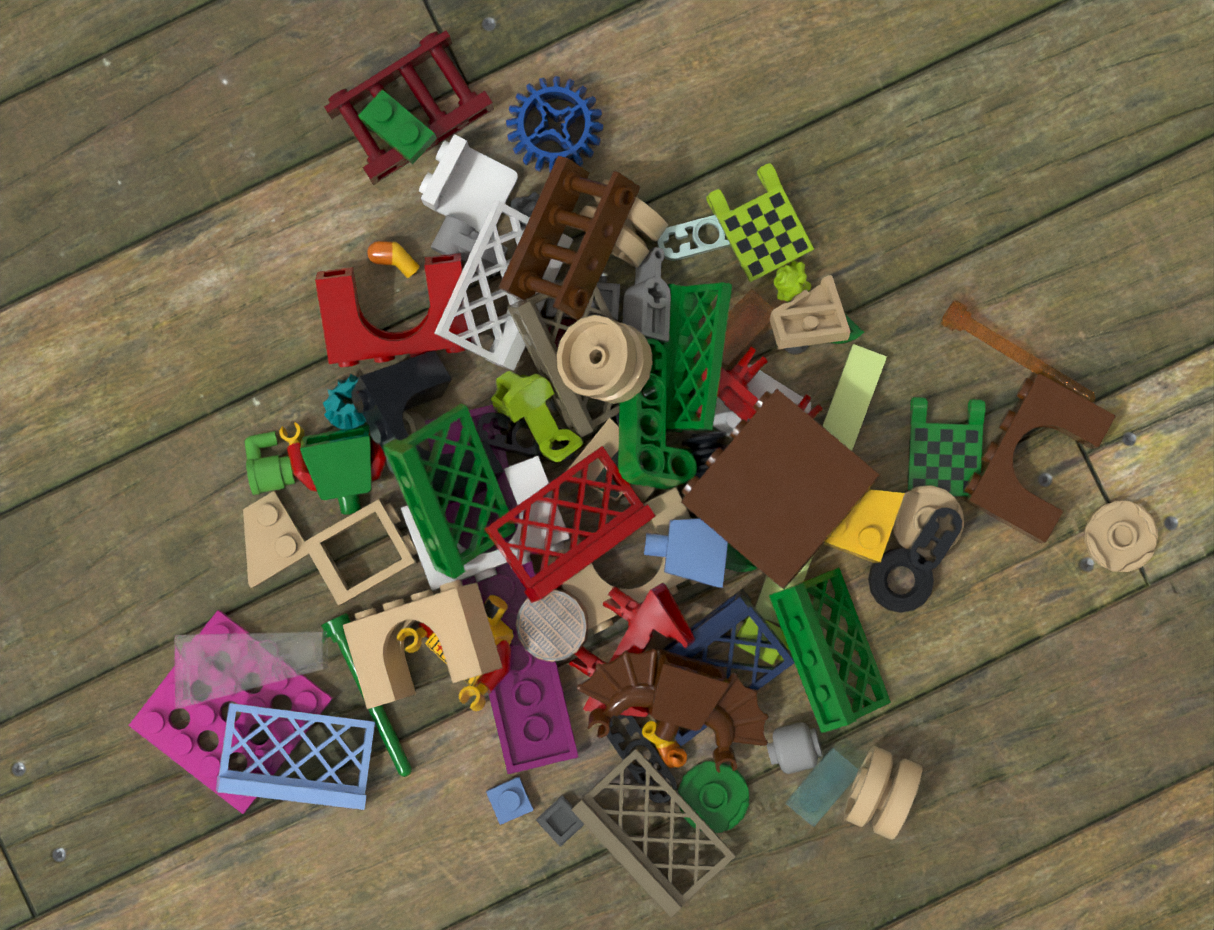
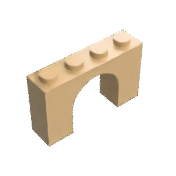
M676 488L643 504L644 506L648 504L656 517L651 519V522L659 535H668L670 520L692 519L686 506L681 503L682 498ZM571 540L564 543L565 549L557 552L566 553L570 549ZM549 557L550 563L557 559L555 557ZM662 557V563L657 574L648 583L634 589L619 588V590L642 604L649 591L661 583L666 584L671 594L674 595L679 592L676 585L688 579L665 573V557ZM592 563L562 584L563 589L579 598L586 608L589 618L588 629L592 628L594 634L614 625L611 618L617 614L603 606V602L611 598L608 593L614 586L609 585L600 578ZM690 580L692 585L698 583L696 581Z
M461 579L439 586L441 593L433 595L432 589L411 595V603L405 604L404 599L395 600L382 605L384 612L377 614L376 608L356 613V621L342 625L367 709L416 695L404 652L405 639L400 642L397 640L400 630L409 628L415 620L426 624L438 637L452 683L502 668L477 583L462 586Z

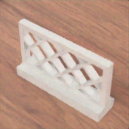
M494 200L436 328L435 334L485 358V360L495 365L514 371L524 350L525 343L509 310L506 314L497 317L493 300L507 295L510 305L519 300L501 289L491 293L486 276L500 271L503 278L511 259H505L501 243L515 238L518 245L526 227H521L519 222L527 225L530 217L500 201ZM501 213L509 216L513 231L499 236L496 224ZM562 234L558 246L569 249L573 239ZM494 247L498 264L484 270L481 257L486 249ZM551 259L542 279L554 282L563 262ZM479 280L483 297L469 303L466 290L470 283ZM546 299L536 304L539 312H541ZM485 304L490 321L476 326L471 310ZM464 313L468 330L458 335L449 332L448 330L454 317ZM492 328L495 339L490 351L482 348L478 333ZM471 337L472 343L465 339Z

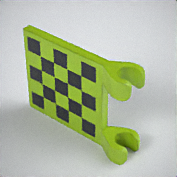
M770 163L763 165L757 171V176L767 193L730 211L721 190H715L706 197L710 209L716 216L749 282L814 250L780 183L773 165Z

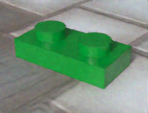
M383 89L358 115L365 125L411 164H414L437 139L433 131Z

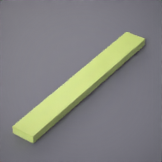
M855 344L850 349L822 425L851 451L853 450L887 356ZM812 558L786 588L804 581ZM766 575L755 609L764 619L780 624L769 595L783 589Z

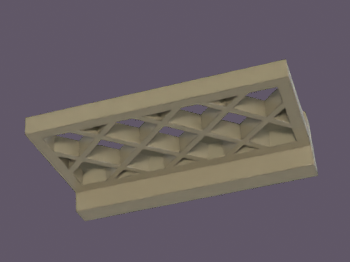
M565 278L557 282V284L563 285ZM596 285L582 318L588 317L589 312H592L602 317L613 319ZM536 293L523 301H517L507 308L540 375L545 377L552 386L555 394L551 398L566 428L582 438L593 431L592 428L616 416L619 413V403L611 407L612 403L605 402L602 413L591 418L586 408L589 397L584 395L581 397L580 394L575 393L564 384L558 372V349L554 342L558 329L567 331L569 327L560 324L563 312L558 309L554 321L542 318L536 304L546 298L554 300L556 298ZM593 301L597 309L591 307ZM546 324L552 326L550 333Z
M637 748L626 756L587 794L583 795L571 809L670 918L736 857V854ZM635 759L646 770V784H624L625 768ZM620 774V783H610ZM650 775L659 785H650ZM604 788L620 789L619 809L603 808L594 797ZM624 789L645 790V810L623 809ZM650 790L666 791L671 797V810H649ZM675 802L684 812L675 811ZM610 814H619L618 823ZM623 815L644 816V836L628 835L623 830ZM649 816L670 817V837L648 836ZM674 817L691 818L696 824L695 838L674 837ZM700 829L709 839L699 838ZM635 841H644L643 850L636 844ZM648 842H669V863L653 862L647 855ZM673 844H695V864L673 863ZM699 844H714L724 856L714 865L699 864ZM660 868H668V877ZM673 869H694V884L684 893L672 882ZM698 870H708L698 879Z

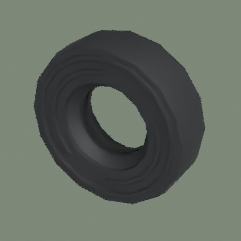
M897 548L883 553L881 562L873 563L870 568L868 582L870 592L878 604L887 610L903 613L914 611L927 601L932 593L934 578L932 570L920 571L910 564L908 549ZM920 555L918 562L922 564L927 560ZM898 566L910 569L915 578L914 587L911 591L901 595L891 591L887 583L888 574L893 568Z

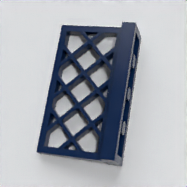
M743 588L690 627L695 638L693 644L685 648L674 639L662 648V650L708 664L727 667V679L731 675L732 668L753 671L752 683L747 687L759 690L794 664L790 651L751 604L752 599ZM747 616H750L758 626L757 640L736 637L737 624ZM732 628L731 636L723 635ZM762 633L766 636V638L769 641L761 640ZM714 641L729 642L728 661L707 658L708 645ZM735 643L756 646L754 664L733 662ZM760 647L776 649L784 660L774 667L758 665ZM703 650V657L695 656ZM757 672L765 673L756 680ZM703 725L698 731L689 729L685 733H682L679 729L675 740L682 746L706 729L707 726Z

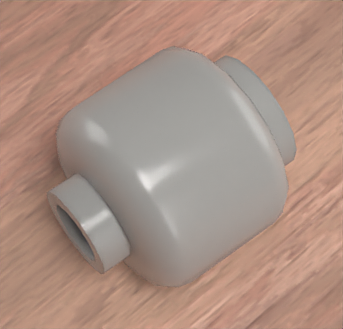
M805 722L776 728L773 731V742L767 744L771 764L779 763L781 770L786 774L814 768L818 762L817 757L823 756L816 728L810 729Z

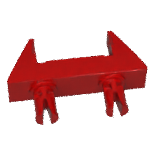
M753 347L748 349L731 371H725L721 367L717 397L724 402L723 405L741 420L744 419L745 421L748 418L751 419L757 412L753 406L758 401V398L748 390L749 387L747 385L761 368L768 363V360L763 356L751 367L747 366L756 352V349ZM707 368L701 376L703 382L706 379ZM805 394L797 406L804 411L812 398ZM702 404L696 411L698 418L701 417ZM818 404L807 414L815 419L823 411V408Z
M664 583L652 588L642 604L619 590L617 586L613 587L608 593L611 598L603 602L605 608L610 609L629 622V628L609 663L616 660L624 651L643 653L653 637L652 633L654 630L666 637L675 639L685 648L695 641L676 601ZM584 646L575 653L577 658L569 663L570 666L575 667L588 677H591L595 672L596 664H606V662ZM589 697L583 710L591 712L598 708L605 709L606 704ZM631 707L620 715L647 717L650 713L648 707Z

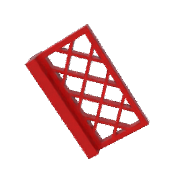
M601 446L487 526L485 531L526 588L524 593L533 603L551 593L656 517L648 504L645 506L642 504L629 483L622 478L619 469L604 447ZM597 458H599L607 470L605 483L587 480L588 466ZM581 470L580 478L572 477ZM612 478H613V480L615 481V483H616L617 485H612V484H611ZM564 481L579 484L576 503L558 500L560 484ZM585 486L604 489L601 508L583 505ZM553 490L552 499L543 497ZM610 490L622 492L631 506L623 512L607 510ZM533 503L551 504L548 524L529 520L530 509ZM557 506L575 509L573 529L554 525ZM524 510L523 519L514 518ZM582 511L600 514L598 530L593 533L579 530ZM606 516L614 517L606 523ZM507 522L522 525L519 545L505 542L497 529ZM528 526L547 530L544 550L525 546ZM553 531L571 534L570 549L566 553L550 551ZM578 536L586 537L577 544ZM511 549L518 550L517 558ZM524 552L543 555L541 570L531 578L522 566ZM549 557L557 558L548 565Z

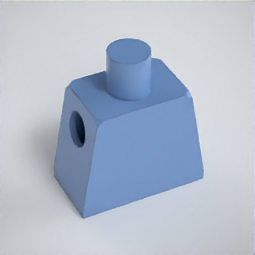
M701 519L670 520L668 535L646 533L644 555L665 557V573L713 587L723 588L728 542Z

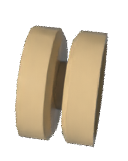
M604 179L602 183L608 185L609 180ZM594 196L596 203L599 205L601 198ZM636 197L611 254L634 267H639L649 253L647 245L640 237L649 241H658L668 227V224L656 211ZM585 205L579 214L593 218L597 207Z
M593 315L579 319L567 329L560 340L557 352V366L564 384L575 393L615 404L628 401L642 390L650 376L652 354L645 336L634 327L619 323L610 318Z
M872 746L851 786L843 820L863 827L874 815V833L893 840L903 826L916 796L922 775V765L902 759L892 770V753Z

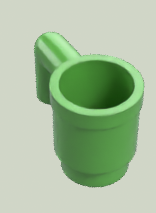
M276 431L252 435L245 439L246 469L253 495L285 489L286 485L296 484L289 456L280 457L275 455L261 458V448L278 445Z

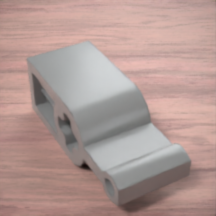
M654 247L649 249L648 255L640 266L635 267V285L629 287L624 295L623 323L637 329L646 339L653 338L663 344L669 341L671 294L667 283L661 279V261L665 257L662 248Z

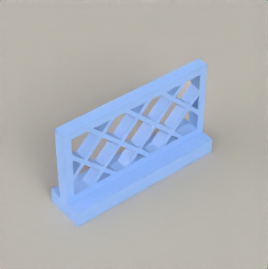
M229 703L216 791L365 810V790L375 722ZM236 711L251 713L260 726L242 738L234 728ZM257 714L272 717L263 722ZM278 717L288 718L296 731L279 743L267 726ZM294 719L307 720L308 722L299 727ZM314 722H322L332 733V736L315 748L303 731ZM331 724H338V725H345V726H343L341 729H339V730L336 732V731L334 730V728L331 726ZM351 726L365 728L363 744L351 752L340 735ZM261 730H264L275 744V747L258 759L246 742ZM234 734L236 738L239 740V742L235 744L233 747H231L232 736ZM300 734L312 751L297 763H294L283 749V746ZM336 739L348 756L331 768L319 751ZM240 746H243L254 760V763L243 772L228 770L230 754ZM279 750L291 767L280 776H273L268 773L262 762ZM362 751L360 764L355 756ZM314 755H316L327 770L326 773L315 781L307 780L298 769L299 766ZM349 760H352L360 770L357 786L343 784L334 773ZM258 766L264 774L249 772ZM295 771L300 779L286 776ZM331 775L336 783L322 781Z

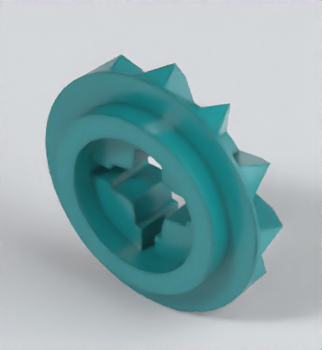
M350 374L347 380L338 379V385L333 390L327 389L329 397L322 402L326 409L324 416L333 426L344 430L359 427L366 422L363 414L356 410L353 403L352 405L348 403L345 405L343 403L344 398H352L351 393L359 377Z

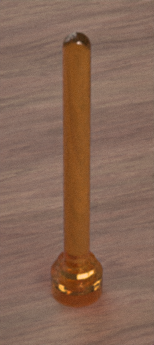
M954 299L946 310L940 324L951 331L956 329L959 332L965 330L1035 374L1040 373L1094 403L1096 396L1093 391L971 318L972 313L967 311V306Z

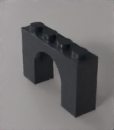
M434 350L360 376L351 393L352 401L356 410L362 413L366 419L372 439L379 443L384 451L383 445L394 438L402 441L409 436L404 427L403 413L410 408L442 397L452 379ZM486 440L481 443L495 478L498 481L504 470ZM416 445L420 458L429 461L431 452ZM465 450L459 470L471 473L476 459L473 451ZM454 453L441 454L438 464L450 467ZM386 455V460H387L388 467H389L390 471L394 474V472H393V470H392V467H391V465H390V463H389V460H388V458H387V455ZM436 468L431 482L435 491L442 492L448 471ZM457 474L451 495L463 498L469 478ZM478 481L474 494L487 490L486 483ZM449 500L447 505L454 503L456 501Z

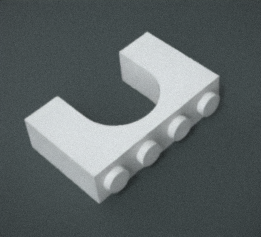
M539 456L504 469L517 505L549 483ZM552 491L543 497L552 499ZM533 503L530 509L529 520L548 524L551 504ZM408 506L401 508L432 591L440 589V585L460 579L462 581L472 576H475L476 581L479 582L497 575L495 568L508 563L498 549L493 552L482 553L465 564L466 572L456 579L435 571ZM557 506L554 525L565 527ZM524 510L519 513V519H523ZM518 524L516 533L508 543L519 545L522 525ZM528 526L525 546L544 550L547 530ZM553 531L550 551L557 552L565 549L564 541L570 539L569 535ZM459 543L457 544L460 553L466 550ZM511 549L517 558L518 550ZM524 552L522 565L531 562L529 555L532 553Z

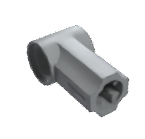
M446 215L431 248L442 255L461 253L462 261L467 262L479 233L475 232V229L469 224L453 216ZM502 245L504 256H506L508 248ZM494 247L486 249L481 257L484 270L498 264Z

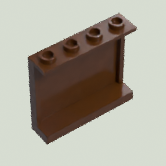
M776 389L772 394L766 391L753 406L757 412L749 422L742 419L729 435L733 441L727 448L722 450L719 447L705 463L709 469L701 478L695 475L682 490L685 497L681 503L777 585L785 589L881 476L781 391Z

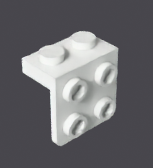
M454 134L450 142L445 140L436 156L439 164L434 174L428 172L419 188V192L423 193L421 200L430 209L444 216H453L472 226L475 232L480 233L494 200L506 203L518 180V175L515 170L470 148L467 140Z

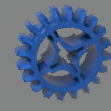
M558 76L554 77V86L547 87L546 79L540 78L541 89L538 91L529 83L526 85L527 92L530 95L528 98L521 93L516 95V100L522 107L510 105L509 113L518 118L506 120L508 128L517 129L507 135L509 142L521 141L513 148L514 153L518 155L527 151L523 158L525 165L530 164L536 158L535 170L538 172L542 171L545 163H549V171L551 172L558 156L573 160L574 163L582 167L583 160L579 154L583 153L586 157L592 158L594 152L588 144L599 146L601 139L592 133L602 132L603 124L592 121L599 119L602 116V112L600 109L589 110L595 105L596 98L591 96L583 100L582 98L585 96L587 88L581 86L576 92H573L574 80L569 79L566 82L565 88L560 87V77ZM562 99L574 106L572 108L568 106L563 110H556L545 100ZM536 106L542 121L534 129V133L527 137L525 133L526 119L530 111ZM547 114L556 123L561 120L565 122L561 123L562 136L555 129L545 130V128H549ZM582 115L585 122L584 132L580 140L574 145L568 134V128L575 122L577 117ZM546 141H554L565 151L557 153L546 152L535 145Z

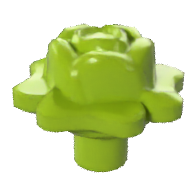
M793 260L789 265L780 267L777 270L776 277L774 278V286L778 290L777 299L790 302L795 295L800 294L805 289L808 292L810 291L811 283L806 281L807 275L804 272L805 264L803 262L798 263Z

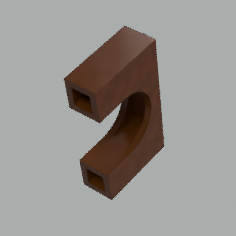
M1039 373L1033 376L1031 380L1025 378L1016 394L1020 401L1015 410L1008 409L1001 420L998 428L1003 430L997 443L991 441L985 449L981 460L986 463L980 475L974 472L964 488V491L969 495L964 502L1034 541L1046 543L1063 510L1030 493L1020 484L1013 469V454L1017 443L1028 431L1043 427L1057 430L1082 445L1095 449L1100 446L1116 416Z

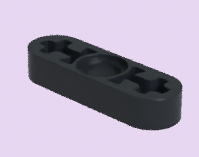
M491 412L479 417L474 423L481 442L487 440L492 449L531 458L539 456L540 460L552 463L567 461L576 453L575 450L562 461L555 462L542 455L535 438L530 448L521 447L516 440L517 431L520 428L530 430L524 419H519L514 423L506 415ZM492 421L493 428L505 431L509 429L508 424L511 425L507 436L496 434L489 439L488 432L483 430V426ZM562 440L561 444L567 446L570 441Z
M626 715L617 716L620 720L624 718L629 720L630 723L626 725V730L631 737L635 732H638L641 737L628 743L625 749L622 750L619 743L625 742V739L620 732L613 734L609 730L607 738L622 760L629 755L633 747L638 745L647 747L651 754L649 762L653 766L658 762L661 768L657 770L677 790V783L673 774L665 765L652 743L642 735V729L635 718ZM610 720V728H611V727L613 726L612 720ZM633 763L628 765L627 767L639 784H646V778L643 780L639 773L646 772V770L642 766H636ZM650 777V785H654L653 780ZM651 790L649 793V799L656 803H665L671 800L668 794L662 795L660 792L653 794Z

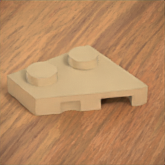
M832 275L824 277L821 284L809 292L805 289L796 295L793 301L784 303L774 309L769 319L778 349L848 340L850 335V329Z
M276 491L269 493L243 509L248 584L251 589L310 555L303 544L305 541L304 537Z

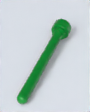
M345 613L322 624L321 627L326 638L330 637L333 643L337 642L363 697L342 626L351 622L348 614ZM380 705L368 709L398 774L402 777L409 776L412 772V767L383 706Z

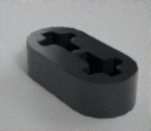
M939 508L929 515L908 549V560L915 569L929 571L941 563L962 528V519L955 510ZM949 515L951 517L949 523L953 526V530H945L937 538L934 536L940 526L936 522L937 517L944 518ZM932 540L935 542L930 551L931 556L934 557L933 561H924L920 564L918 562L920 555L916 550L918 547H927Z

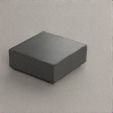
M563 794L536 819L539 825L560 847L585 825L571 810L573 805Z

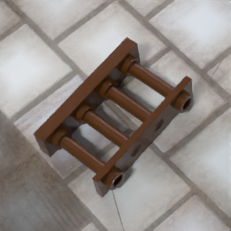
M558 156L498 288L520 301L535 295L536 292L556 298L553 307L575 320H579L583 317L641 187L616 171H613L608 185L587 179L590 172L570 159ZM581 192L601 198L593 218L572 212ZM566 226L586 231L578 251L558 246ZM551 259L571 265L563 285L542 279Z

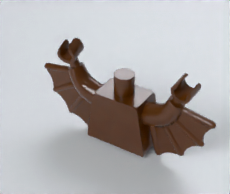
M653 648L643 653L624 651L623 654L610 663L596 664L595 672L590 679L576 687L579 692L606 704L605 709H594L589 714L588 729L594 724H601L597 732L598 738L608 735L610 720L614 715L619 716L631 707H648L650 716L659 720L654 733L662 740L673 742L680 727L698 731L703 725H706L712 729L715 734V743L719 746L713 751V759L718 773H720L721 763L726 761L730 762L732 771L737 769L734 750L730 747L733 742L766 746L768 744L763 731L769 715L764 713L758 706L757 690L742 684L737 673H732L727 679L722 667L666 650L658 649L657 651V649Z

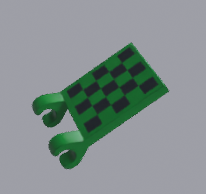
M913 397L910 401L907 491L916 486L932 485L947 490L953 496L967 497L969 494L964 491V488L974 472L979 475L981 473L985 402L977 399L969 400L968 424L926 423L928 401L926 398Z

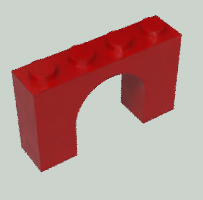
M461 253L425 257L424 267L430 307L426 316L418 325L402 332L381 330L366 319L360 308L353 267L317 272L315 283L329 364L338 363L339 367H352L360 363L359 360L373 358L374 362L382 363L394 360L396 355L410 354V357L413 358L441 349H445L447 353L465 351V348L435 334L436 328L463 271ZM464 313L454 317L448 330L449 332L458 335L468 330ZM471 337L465 339L472 343Z

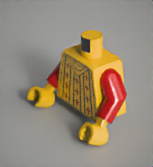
M490 595L483 605L502 668L464 680L470 686H466L460 691L459 700L462 704H465L471 696L476 695L475 701L470 705L473 711H480L484 708V695L486 692L490 694L510 671V643L513 639V631L500 620L508 605L503 599L495 595ZM420 622L418 624L419 628L416 630L412 628L400 630L397 635L399 642L411 635L415 638L414 642L405 648L407 652L414 653L418 651L422 644L421 639L426 637L428 640L425 644L446 663L438 637L426 624Z

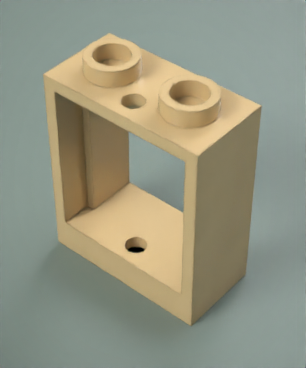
M378 499L303 542L338 606L348 603L417 563L414 557L417 554L414 542L409 534L402 536L396 524L401 519L391 502L385 505L382 500ZM377 513L402 559L349 589L324 542Z

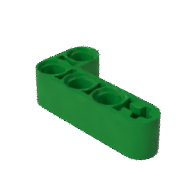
M649 338L646 340L651 348L652 368L649 379L642 388L645 397H643L640 391L628 401L619 402L618 467L622 478L628 483L670 489L692 479L696 474L697 465L690 452L665 446L667 356L663 345L658 340ZM640 460H641L642 463H643L644 469L642 468V466H641V464H640Z

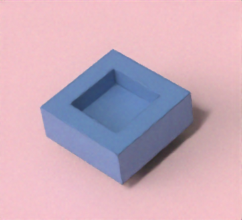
M520 776L486 790L500 825L534 810Z

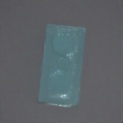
M831 747L785 803L814 827L852 783L858 769Z

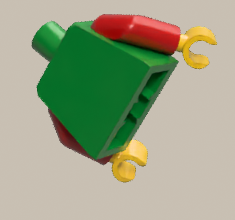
M294 422L297 432L292 438H288L287 430L282 426L279 434L282 439L289 443L287 452L293 474L310 491L318 492L321 500L337 498L341 514H353L362 509L359 494L371 491L372 482L381 477L387 463L386 455L380 444L376 443L371 437L369 425L349 430L343 429L305 436L303 427Z

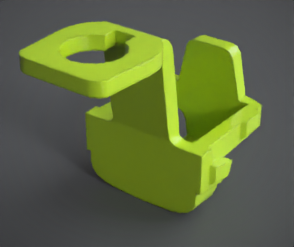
M506 371L496 379L497 390L491 398L494 409L499 413L502 412L514 423L524 417L536 442L539 444L543 456L555 462H560L583 445L582 439L571 430L558 429L545 403L548 398L555 394L550 382L545 377L539 374L531 376L523 374L519 376L512 371ZM555 440L570 441L563 449H551V443Z

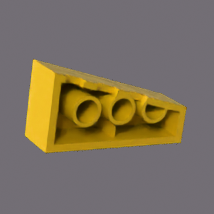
M869 489L823 545L873 563L881 562L905 493Z

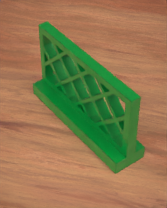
M724 282L689 286L667 284L671 294L669 341L662 344L667 356L666 431L682 433V430H713L732 284ZM717 295L716 306L713 309L711 303ZM704 315L705 318H706V321L704 322V324H703L702 327L700 328L698 322L700 321V319H701L702 316ZM712 332L711 342L708 345L706 339ZM699 351L701 357L695 364L693 358ZM707 368L706 379L703 382L701 375ZM694 387L695 390H696V393H695V395L693 396V398L690 400L688 394H689V392L692 390V388ZM702 404L701 419L699 421L696 411Z
M463 404L454 407L404 440L400 441L394 438L383 445L435 571L452 579H456L466 572L465 564L495 545L487 532H484L490 513H498L500 518L509 512L469 410ZM460 419L463 428L458 442L446 439L451 423ZM427 438L435 440L429 461L421 459L416 445ZM444 443L456 446L450 467L438 464ZM466 449L473 451L476 458L471 473L459 470ZM436 468L448 471L442 492L435 491L431 484ZM457 474L469 478L463 498L451 495ZM478 481L485 482L488 488L483 504L472 501ZM449 500L461 503L454 523L448 522L444 515ZM470 506L481 509L475 529L464 526ZM507 522L497 530L504 539L515 532L516 528L514 523ZM461 532L473 533L469 548L460 553L457 544Z
M839 567L769 595L821 733L848 726L856 722V719L891 703ZM828 579L831 580L835 591L834 598L825 593ZM808 593L814 596L813 605ZM823 603L832 609L830 620L821 615ZM841 616L846 619L848 625L847 632L839 627ZM821 627L827 630L826 639ZM836 637L845 643L843 654L834 649ZM854 650L859 653L861 659L860 666L852 662ZM834 661L840 664L839 673L837 671ZM849 671L858 677L856 689L847 683ZM867 683L871 685L876 701L865 696ZM847 695L853 698L852 707L850 705Z

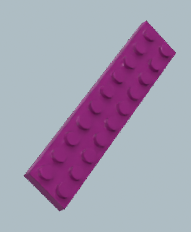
M493 405L469 410L473 423L487 413H496ZM437 418L426 420L425 424L427 425ZM460 419L451 423L446 439L458 442L463 428ZM492 421L483 426V430L488 432L489 439L496 434H501V430L493 428ZM428 438L430 451H432L435 440ZM444 443L441 454L454 453L456 446ZM492 449L503 470L508 468L506 452ZM504 471L497 483L510 511L517 506V502ZM488 489L474 494L472 501L483 504ZM460 502L447 505L445 514L448 522H455ZM470 506L464 523L465 527L476 528L481 512L480 508ZM490 513L486 527L499 519L498 513ZM462 531L458 543L465 549H468L473 533ZM516 531L504 538L505 542L508 543ZM494 545L483 553L498 550V548ZM531 559V562L522 565L530 578L535 575ZM508 563L495 568L497 575L479 582L476 581L475 576L462 580L463 586L473 583L478 584L483 604L490 595H495L503 599L508 605L500 620L513 631V639L510 643V671L489 694L507 774L578 758L579 755L556 661L550 662L537 659L526 651L518 638L516 621L519 609L528 598L524 593L526 588Z

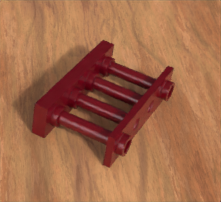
M447 30L441 34L435 31L427 35L419 42L420 47L350 91L342 89L328 99L330 103L324 106L331 119L340 114L343 116L366 152L368 164L362 168L373 185L410 162L394 148L388 152L385 149H380L365 124L358 117V113L353 106L370 95L375 98L382 89L386 92L384 87L400 76L404 78L428 116L429 120L427 123L429 126L427 127L437 137L424 153L494 110L493 102L486 91L477 94L475 91L471 92L446 53L445 48L452 44ZM431 57H433L459 98V107L448 114L446 111L440 110L414 69Z

